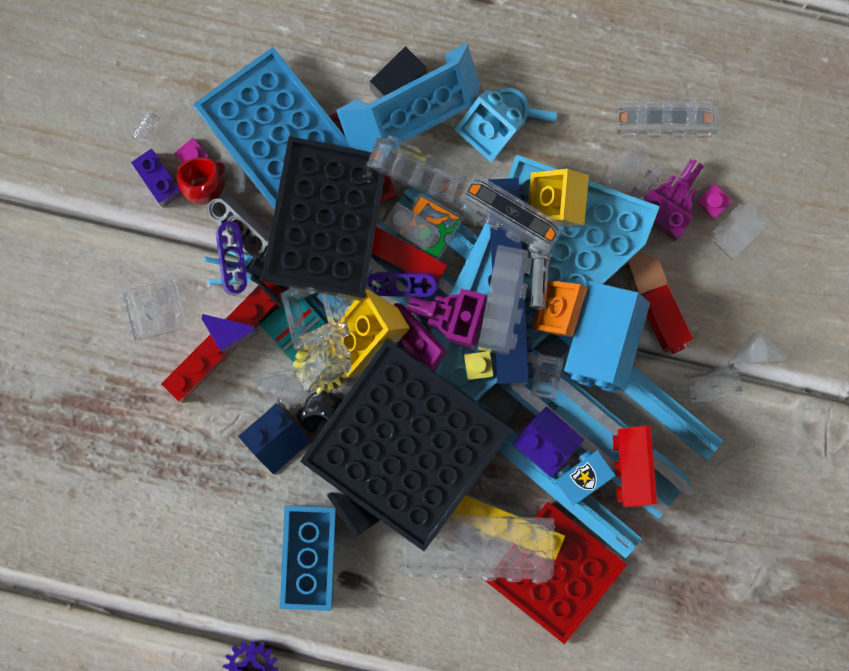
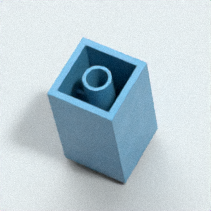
M589 281L564 369L565 372L572 375L571 379L578 381V384L592 387L593 383H595V386L611 393H617V389L626 391L650 302L637 292Z

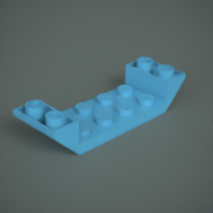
M465 43L445 53L447 64L368 105L356 99L337 109L336 111L349 147L373 153L377 148L376 146L388 151L471 107L481 86L468 44Z

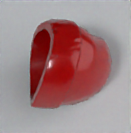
M204 157L192 158L182 163L177 171V182L183 196L197 205H206L218 198L225 186L223 178L225 165L222 161L213 162L211 159Z

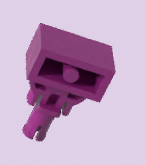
M690 158L673 187H671V184L676 177L672 175L667 183L661 184L654 190L650 189L643 201L660 206L653 227L675 241L680 238L693 218L690 213L692 211V198L696 190L693 188L688 196L686 194L704 168L699 162L693 172H691L697 162Z
M461 288L460 294L450 295L446 298L436 296V301L432 302L410 297L408 302L411 305L407 304L408 313L429 317L428 324L438 327L440 332L452 344L477 350L491 305V300L485 294Z

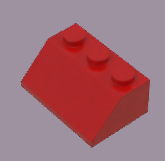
M651 425L617 429V435H612L613 451H618L619 461H614L616 477L620 476L621 487H616L617 502H622V507L656 505L657 496Z

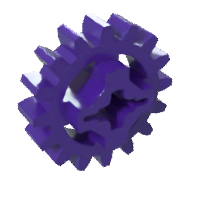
M251 640L250 646H247L246 642L242 641L241 649L233 646L232 651L234 655L227 654L225 657L230 662L223 664V668L229 669V671H249L243 666H247L251 661L253 666L258 668V670L254 671H279V668L273 667V663L278 659L270 657L273 651L272 648L265 651V643L262 642L258 647L255 640ZM247 651L245 660L235 662L241 653ZM257 653L265 658L267 664L262 663L257 658Z

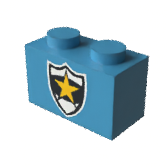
M588 450L577 458L580 463L575 467L571 468L570 465H567L556 473L559 478L555 482L573 506L616 476L598 450L594 453Z

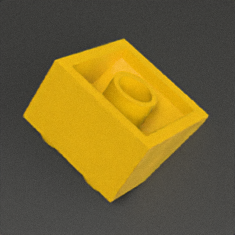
M570 169L532 172L528 209L550 221L555 226L584 225L589 175ZM527 210L529 213L533 214L534 216L538 217L539 219L543 220L549 225H552L549 222L545 221L544 219Z

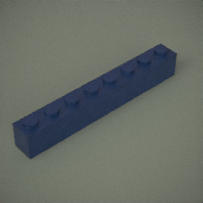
M519 178L488 179L489 189L519 207L520 200H525L524 185H519ZM489 208L497 386L528 385V378H533V363L527 362V353H532L531 337H526V327H531L530 312H525V302H529L530 299L529 286H524L523 276H528V261H523L522 251H527L526 235L521 236L520 226Z

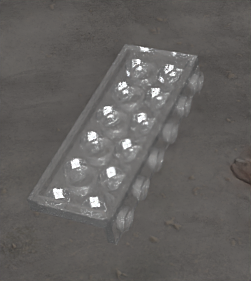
M452 514L424 552L402 536V565L399 567V573H406L408 577H420L422 574H431L432 578H445L446 575H456L457 579L465 580L471 579V576H479L482 580L486 581L496 580L497 577L506 578L510 582L532 579L534 583H545L554 575V518Z

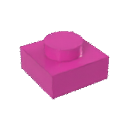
M191 138L174 153L181 163L192 158H210L194 138Z
M714 184L696 203L714 220L732 200Z

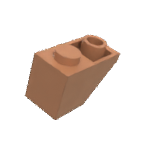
M640 251L622 267L628 270L630 277L627 278L630 290L640 295L668 284L660 260Z

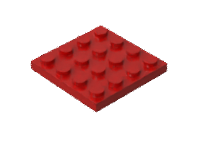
M547 501L531 522L565 536L556 560L514 543L485 581L565 645L627 564Z

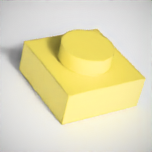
M490 351L464 355L468 381L493 377Z

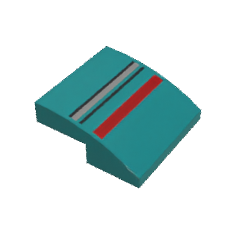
M297 291L283 302L285 305L284 309L278 306L259 323L293 363L297 359L295 355L305 343L309 345L315 339L318 344L330 331L328 325Z

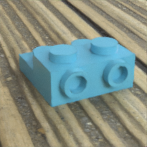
M487 89L478 97L454 130L492 162L507 143L513 139L525 121L521 119L520 111L515 108H509L502 102L503 97L498 92Z

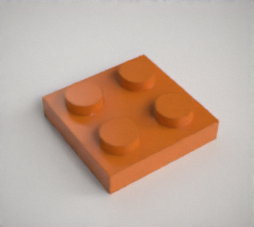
M548 280L547 309L537 310L532 329L539 332L573 337L587 287L580 284Z

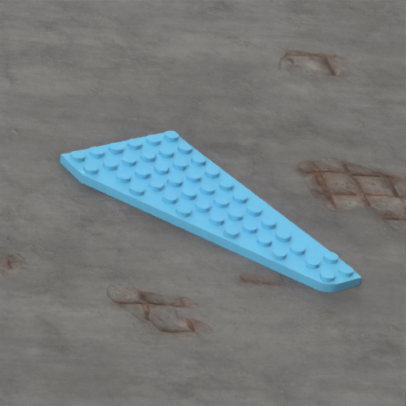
M516 154L508 178H519V185H524L525 200H520V204L528 208L532 172L558 169ZM588 181L585 224L568 227L556 226L558 230L552 226L556 236L550 245V253L553 255L548 265V280L580 284L587 288L589 281L604 284L646 245L660 206ZM490 216L450 295L460 294L462 288L485 294L491 300L477 350L452 344L440 332L438 327H433L431 331L434 338L448 351L435 372L475 401H478L497 383ZM521 227V236L526 235L527 251H522L523 261H528V276H523L524 286H529L530 299L529 302H525V312H530L531 327H526V337H531L533 350L550 333L532 329L537 312L536 309L530 308L533 261L530 259V253L533 250V238L530 232ZM490 351L493 377L468 381L464 355Z

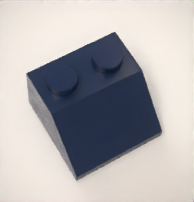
M275 403L238 436L273 475L311 442L278 403Z

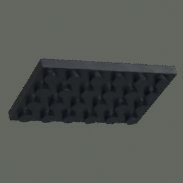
M292 136L288 137L261 282L363 301L386 171L376 167L371 162L372 160L377 166L386 170V168L375 162L373 159L374 153Z

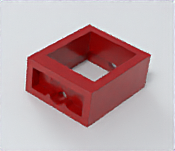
M668 284L644 294L643 297L650 302L647 318L663 352L671 351L673 355L688 348L687 342L693 340V337Z

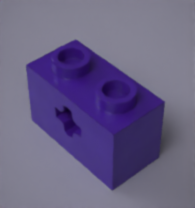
M152 148L131 162L162 208L182 195L178 185Z

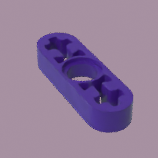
M227 221L218 227L216 241L222 287L227 294L236 296L246 289L247 276L240 228L236 223ZM226 228H229V232H234V235L230 238L231 245L236 244V247L229 246L223 248V246L228 244V237L222 235ZM227 252H233L237 255L238 263L236 265H229L225 261V254ZM240 270V272L237 271L235 273V280L241 283L237 290L234 289L233 285H229L233 275L232 272L227 273V271Z
M375 272L367 277L365 289L378 296L429 297L438 290L439 281L434 274L428 272ZM388 277L391 278L389 286H381L377 290V287L372 285L376 278H378V282H388ZM402 277L407 280L408 288L406 291L397 289L395 285L397 278ZM425 278H427L428 283H432V287L427 291L424 286L414 288V283H422L425 281Z

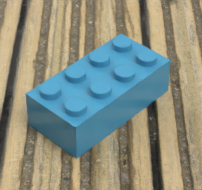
M284 506L280 609L332 610L337 517L335 507Z

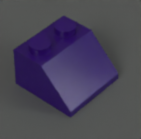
M546 406L523 430L512 445L552 478L585 439Z

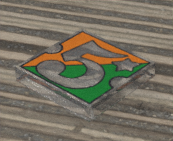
M419 193L395 237L440 261L464 217Z

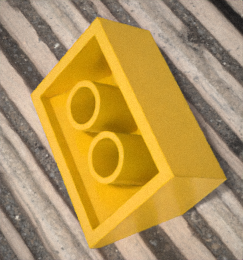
M365 289L363 301L355 300L325 335L324 339L346 376L356 377L362 374L387 338L397 344L410 327L397 307L370 290Z

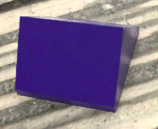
M202 314V321L220 351L224 353L229 352L257 334V329L253 326Z

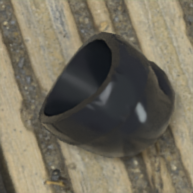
M322 391L320 394L314 392L306 398L304 408L297 411L296 417L308 431L319 435L342 401L332 392Z

